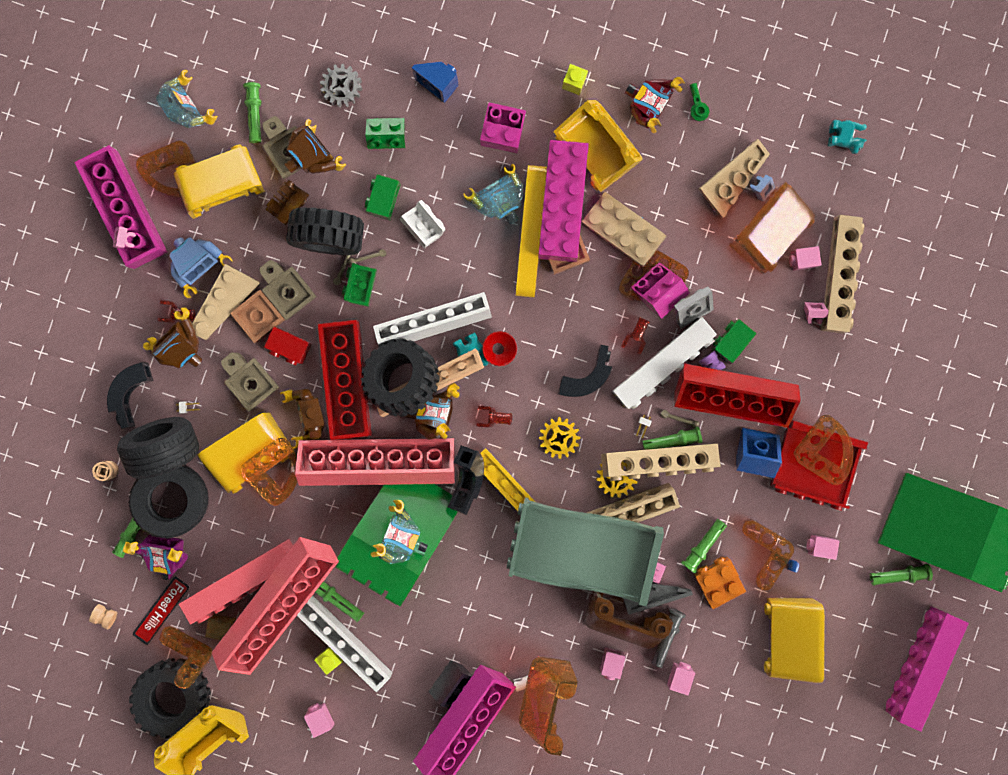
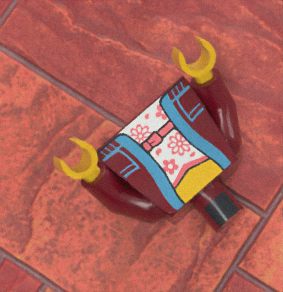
M676 77L673 80H645L641 88L630 83L624 94L634 99L630 109L636 123L645 128H650L652 133H656L657 131L654 126L658 125L661 127L658 118L674 92L673 89L675 88L677 92H681L683 89L678 85L681 83L685 84L684 80L681 77Z

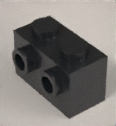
M450 660L428 692L440 706L450 709L452 703L462 692L463 687L471 679L472 674L462 664Z

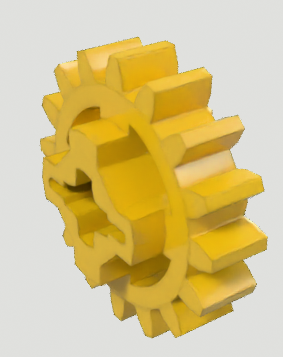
M558 417L557 422L550 419L551 424L544 423L546 429H540L543 436H540L539 440L544 442L540 447L546 446L544 452L548 453L550 451L552 458L555 454H558L559 459H561L562 454L569 457L568 452L575 453L573 447H579L576 440L581 439V437L575 434L579 429H573L575 423L573 422L569 425L567 418L564 422H561L560 417ZM558 425L566 426L569 430L561 431ZM552 428V436L547 439V433ZM557 433H559L560 435H566L562 439V443H560L559 441H551L557 437ZM572 437V442L567 448V440ZM555 444L560 447L561 451H556L550 446Z
M624 461L621 462L622 470H624L623 467L627 469V464ZM603 469L596 470L600 474L596 481H601L598 487H604L603 493L610 492V497L612 498L614 494L621 498V493L627 496L628 489L634 490L631 486L632 483L637 484L636 480L629 479L628 476H622V480L610 481L609 488L603 478ZM627 483L625 487L618 489L621 484Z

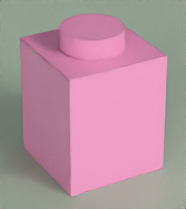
M819 246L792 251L789 256L790 266H793V271L821 266Z
M811 534L806 545L808 554L828 559H837L839 540Z
M609 648L604 649L600 672L601 675H604V678L608 680L621 679L626 658L624 652Z
M684 662L679 664L673 663L667 682L670 690L689 695L695 676L691 665Z
M316 703L308 708L304 718L314 738L332 729L334 721L325 703L321 705Z

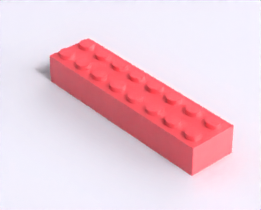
M454 438L432 440H299L295 475L299 486L455 484V464L453 463L455 460Z
M299 537L211 652L218 670L251 675L339 562L330 545Z

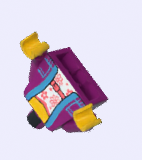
M149 534L141 544L125 542L123 552L126 554H140L148 570L161 573L163 580L171 579L173 574L179 568H182L188 559V554L183 552L184 541L179 538H160Z

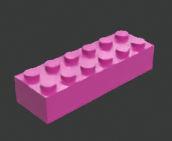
M550 140L539 259L577 262L589 143Z
M108 145L74 162L112 240L114 241L115 229L117 227L128 228L127 233L133 232L136 234V237H127V242L134 244V247L128 248L125 246L122 249L117 248L126 267L136 269L168 253L116 149Z
M932 606L925 613V621L917 631V639L909 650V657L901 668L902 673L899 680L894 684L893 694L887 700L885 710L900 723L922 732L969 624Z
M480 665L475 670L471 679L463 687L462 692L452 703L448 712L441 719L439 725L413 760L423 775H456L516 688L503 673Z

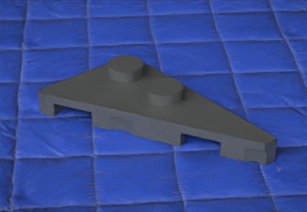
M652 583L647 607L641 606L638 602L623 598L627 613L630 615L691 596L693 593L688 588Z

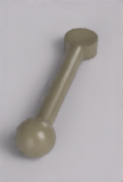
M381 249L378 253L356 259L350 258L348 259V264L352 266V263L378 256L385 257L386 251Z
M352 255L346 256L337 277L333 279L335 285L341 283L340 278L348 263V259Z
M663 410L660 414L662 418L669 417L690 424L694 428L699 426V422L696 420L690 421L669 414L666 410Z

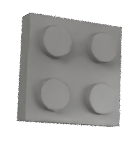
M708 286L697 290L692 296L681 299L674 305L676 321L681 329L714 310L713 295Z

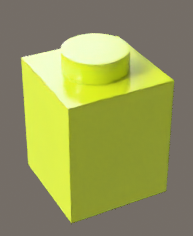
M570 64L562 89L580 96L588 71Z
M328 646L318 654L314 661L327 675L340 665L343 660Z

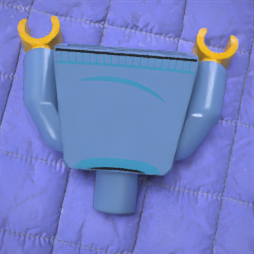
M191 237L186 240L183 238L176 239L174 241L176 249L170 253L172 260L171 276L180 287L184 288L183 293L187 298H191L188 293L189 289L194 294L198 293L195 287L188 284H193L218 262L217 258L220 259L222 266L225 265L223 263L225 258H229L233 262L230 256L223 255L222 251L212 242L202 239L194 241Z

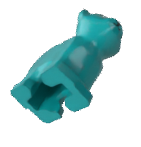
M833 120L829 126V133L836 132L837 136H832L828 139V147L836 145L848 148L852 154H857L867 140L858 137L853 138L854 129L863 131L867 128V125L850 120Z
M476 333L465 337V340L468 341L467 345H464L461 339L452 343L456 347L458 357L476 349L483 366L488 365V361L484 358L482 352V344L478 341Z

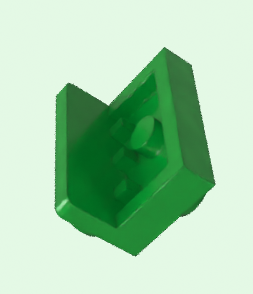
M405 118L366 119L365 136L367 148H405Z
M352 263V266L348 267L346 278H348L347 286L344 285L342 290L344 301L369 307L377 269Z

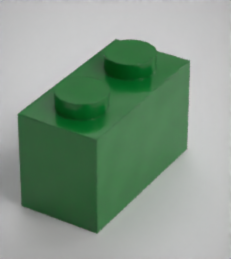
M378 174L376 179H372L370 190H372L371 196L367 197L364 206L368 215L391 220L401 186L399 180Z
M740 319L734 322L731 320L724 328L726 332L722 337L719 335L712 343L714 347L711 350L715 351L728 364L734 363L757 334Z

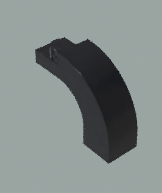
M599 346L595 367L585 378L577 379L562 376L558 395L581 397L599 389L606 382L612 370V366L605 365V362H609L611 351H608L609 346Z
M140 362L125 368L114 378L107 394L108 413H117L116 421L121 426V429L135 427L129 400L132 392L138 386L154 381L149 363Z
M461 445L453 462L459 469V479L448 508L467 515L473 500H477L482 486L484 460L478 451Z

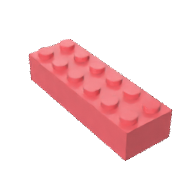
M290 539L179 603L190 625L196 621L198 624L202 623L214 615V613H219L231 605V603L234 604L248 595L247 591L251 594L263 586V582H266L292 548L293 544Z

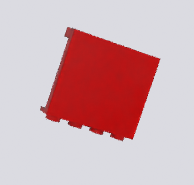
M791 421L789 427L786 428L781 445L782 464L775 478H772L770 486L776 488L775 492L785 495L787 491L792 492L795 498L805 500V497L812 498V503L823 505L824 502L830 503V508L842 511V508L849 509L850 506L846 505L861 451L862 449H867L868 442L801 422Z

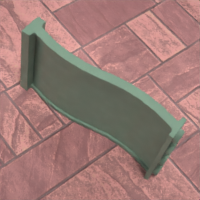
M525 498L524 504H519L517 515H521L520 522L516 521L514 533H517L516 540L512 539L510 551H514L513 557L508 558L506 569H510V577L515 575L554 586L606 593L638 602L639 605L647 607L663 541V527H652L610 516L560 509L530 501L529 498Z

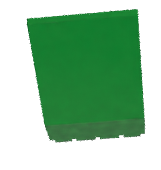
M905 473L878 544L1002 593L1003 589L1006 590L1008 585V576L1005 575L1006 571L1008 572V509Z
M436 484L384 485L337 557L339 562L335 567L346 575L349 574L351 569L354 570L351 578L364 586L370 580L369 589L382 596L385 590L388 591L385 599L401 606L458 513L448 508L453 495ZM393 500H401L403 502V512L409 518L408 521L404 522L397 512L389 511V506L396 507ZM391 520L403 528L420 532L409 558L407 556L408 551L390 542H387L389 544L385 546V553L392 556L391 561L381 556H371V552H377L373 545L382 544ZM420 542L428 545L425 553L418 550Z

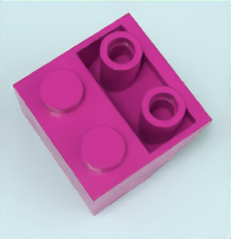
M488 102L480 145L518 154L526 110Z
M660 262L631 287L643 303L661 319L674 308L678 301L690 294L683 280Z

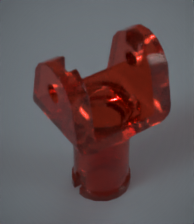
M160 300V305L171 306L170 319L158 317V322L175 323L177 318H175L174 313L176 311H179L181 316H183L181 308H178L176 303ZM188 309L189 317L187 319L194 321L196 311L195 309Z
M639 317L633 332L626 333L621 347L625 348L629 338H633L641 342L637 350V354L641 355L646 345L643 336L650 321Z
M478 406L480 410H489L488 424L477 423L476 427L492 428L495 423L512 424V413L496 412L494 407Z

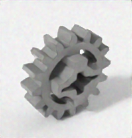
M335 64L334 70L327 68L329 74H322L325 81H320L321 86H323L320 90L322 94H325L324 98L326 101L330 99L331 105L337 102L340 108L342 103H345L346 107H349V101L356 103L354 97L360 98L358 91L362 90V86L359 85L362 81L361 78H357V71L352 72L351 66L346 69L344 64L341 65V68H338ZM354 83L353 90L350 91V87Z

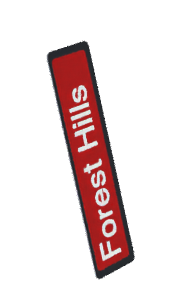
M175 576L135 629L133 636L148 645L188 591L189 585Z

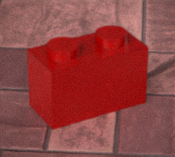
M273 327L264 348L269 349L268 353L279 358L280 355L286 357V362L296 366L297 363H304L312 343L282 329Z

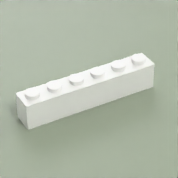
M485 292L378 324L373 326L378 345L382 343L388 344V341L392 339L398 341L399 338L406 339L407 341H417L492 318Z
M703 317L697 319L616 387L612 393L626 409L630 407L632 409L636 408L641 403L640 399L643 396L649 397L656 391L655 386L659 383L662 385L671 378L669 375L674 370L677 373L683 368L684 362L687 359L693 360L700 354L698 350L703 346L705 348L710 346L715 341L713 338L717 334Z
M312 595L297 616L377 692L390 679L392 671Z

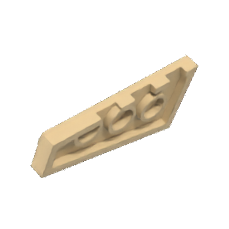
M759 139L750 144L698 189L721 219L726 216L728 210L737 201L738 196L747 187L753 175L757 173L770 155Z
M225 264L192 323L197 336L207 340L260 282Z

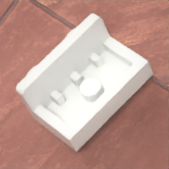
M422 200L400 218V221L423 248H426L440 238L445 231L441 220L435 217L430 207Z

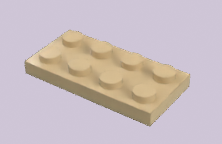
M606 192L603 193L582 221L583 225L641 267L645 266L667 236Z

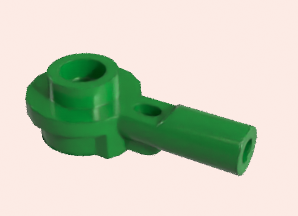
M697 83L689 85L694 102L690 115L695 121L700 122L707 119L710 111L709 107L701 102Z

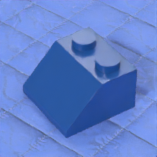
M443 62L415 64L412 67L415 80L443 103L448 100L459 86L457 71L450 64L445 65Z
M742 428L736 455L737 471L775 478L782 464L780 435Z

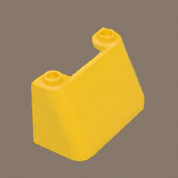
M587 100L553 131L556 135L555 139L558 141L589 143L586 168L592 174L591 185L600 192L604 191L643 160L634 145L605 108L596 100Z
M235 145L230 148V151L190 166L182 165L175 169L176 172L173 173L187 213L192 219L202 216L201 212L203 209L206 212L210 211L209 208L245 195L247 197L249 192H255L256 195L265 192L247 147Z
M261 413L202 450L197 456L225 491L234 494L243 488L241 485L268 466L279 460L283 463L291 458L290 454L294 452V449L271 413Z
M767 598L764 612L771 620V657L764 661V672L773 678L822 683L824 680L825 619L823 605L813 598Z
M214 705L204 708L200 714L155 750L154 767L166 775H194L196 770L200 771L202 769L201 761L226 740L233 743L236 739L243 743L249 737L244 715L238 711Z

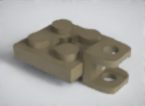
M276 116L263 122V129L270 139L263 147L282 178L286 179L302 169L299 167L291 173L284 165L291 159L289 156L285 157V154L287 153L286 149L289 146L288 142L291 133L297 127L294 126L287 130L285 125Z
M269 260L260 267L261 275L269 284L262 291L285 320L290 319L317 297L293 266L285 271L277 262ZM273 268L274 271L270 274V269ZM286 289L294 290L293 298L285 297L287 294Z
M232 352L221 361L223 368L231 376L224 383L248 412L280 388L256 358L247 362L241 354ZM233 359L235 360V365H234V366L232 365V360H233ZM249 380L257 382L255 390L248 388Z

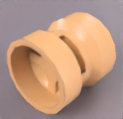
M113 461L99 462L94 465L92 470L93 476L99 481L114 479L119 472L118 465Z
M98 604L94 608L89 622L93 624L99 623L108 630L117 617V611L107 610L105 606Z

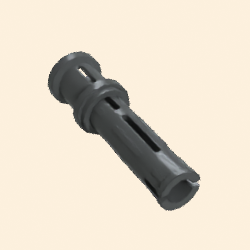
M673 608L669 609V618L673 621L671 632L659 643L654 658L651 661L653 665L657 664L656 666L663 668L674 636L680 632L679 626L682 619L686 616L683 612Z

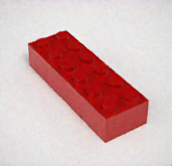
M358 320L318 324L330 440L371 436L368 397L363 392L364 386L361 385V378L364 377L361 374L362 368L365 367L360 322Z
M689 364L683 365L674 391V407L786 428L789 427L801 401L799 385Z

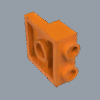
M719 557L713 561L714 564L708 567L707 565L702 566L696 570L697 573L693 574L712 610L746 592L731 559L728 557Z

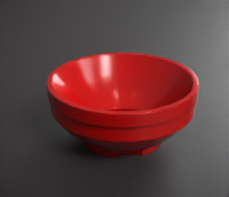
M497 331L486 337L483 342L482 352L484 358L490 364L505 366L515 358L517 344L509 333ZM496 343H500L503 346V352L499 355L493 352V346Z

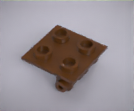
M289 179L287 182L284 181L279 188L285 195L278 190L276 191L283 198L280 200L277 196L273 195L279 203L271 198L266 204L267 207L265 209L284 225L288 223L289 213L295 208L302 207L309 197L308 193L297 187Z

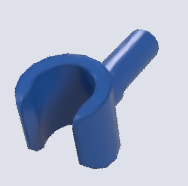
M775 552L774 557L788 563L787 570L798 572L800 565L797 561L788 559Z

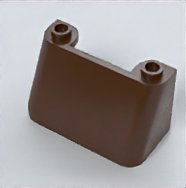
M592 592L584 616V621L588 628L649 649L655 647L670 634L673 621L666 613L657 610L654 616H645L642 625L614 616V606L611 601L603 598L604 593Z

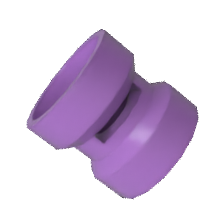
M715 351L699 361L701 366L705 368L722 370L726 367L722 361H719Z

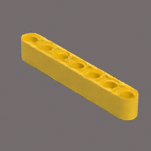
M528 165L515 296L535 297L547 167Z

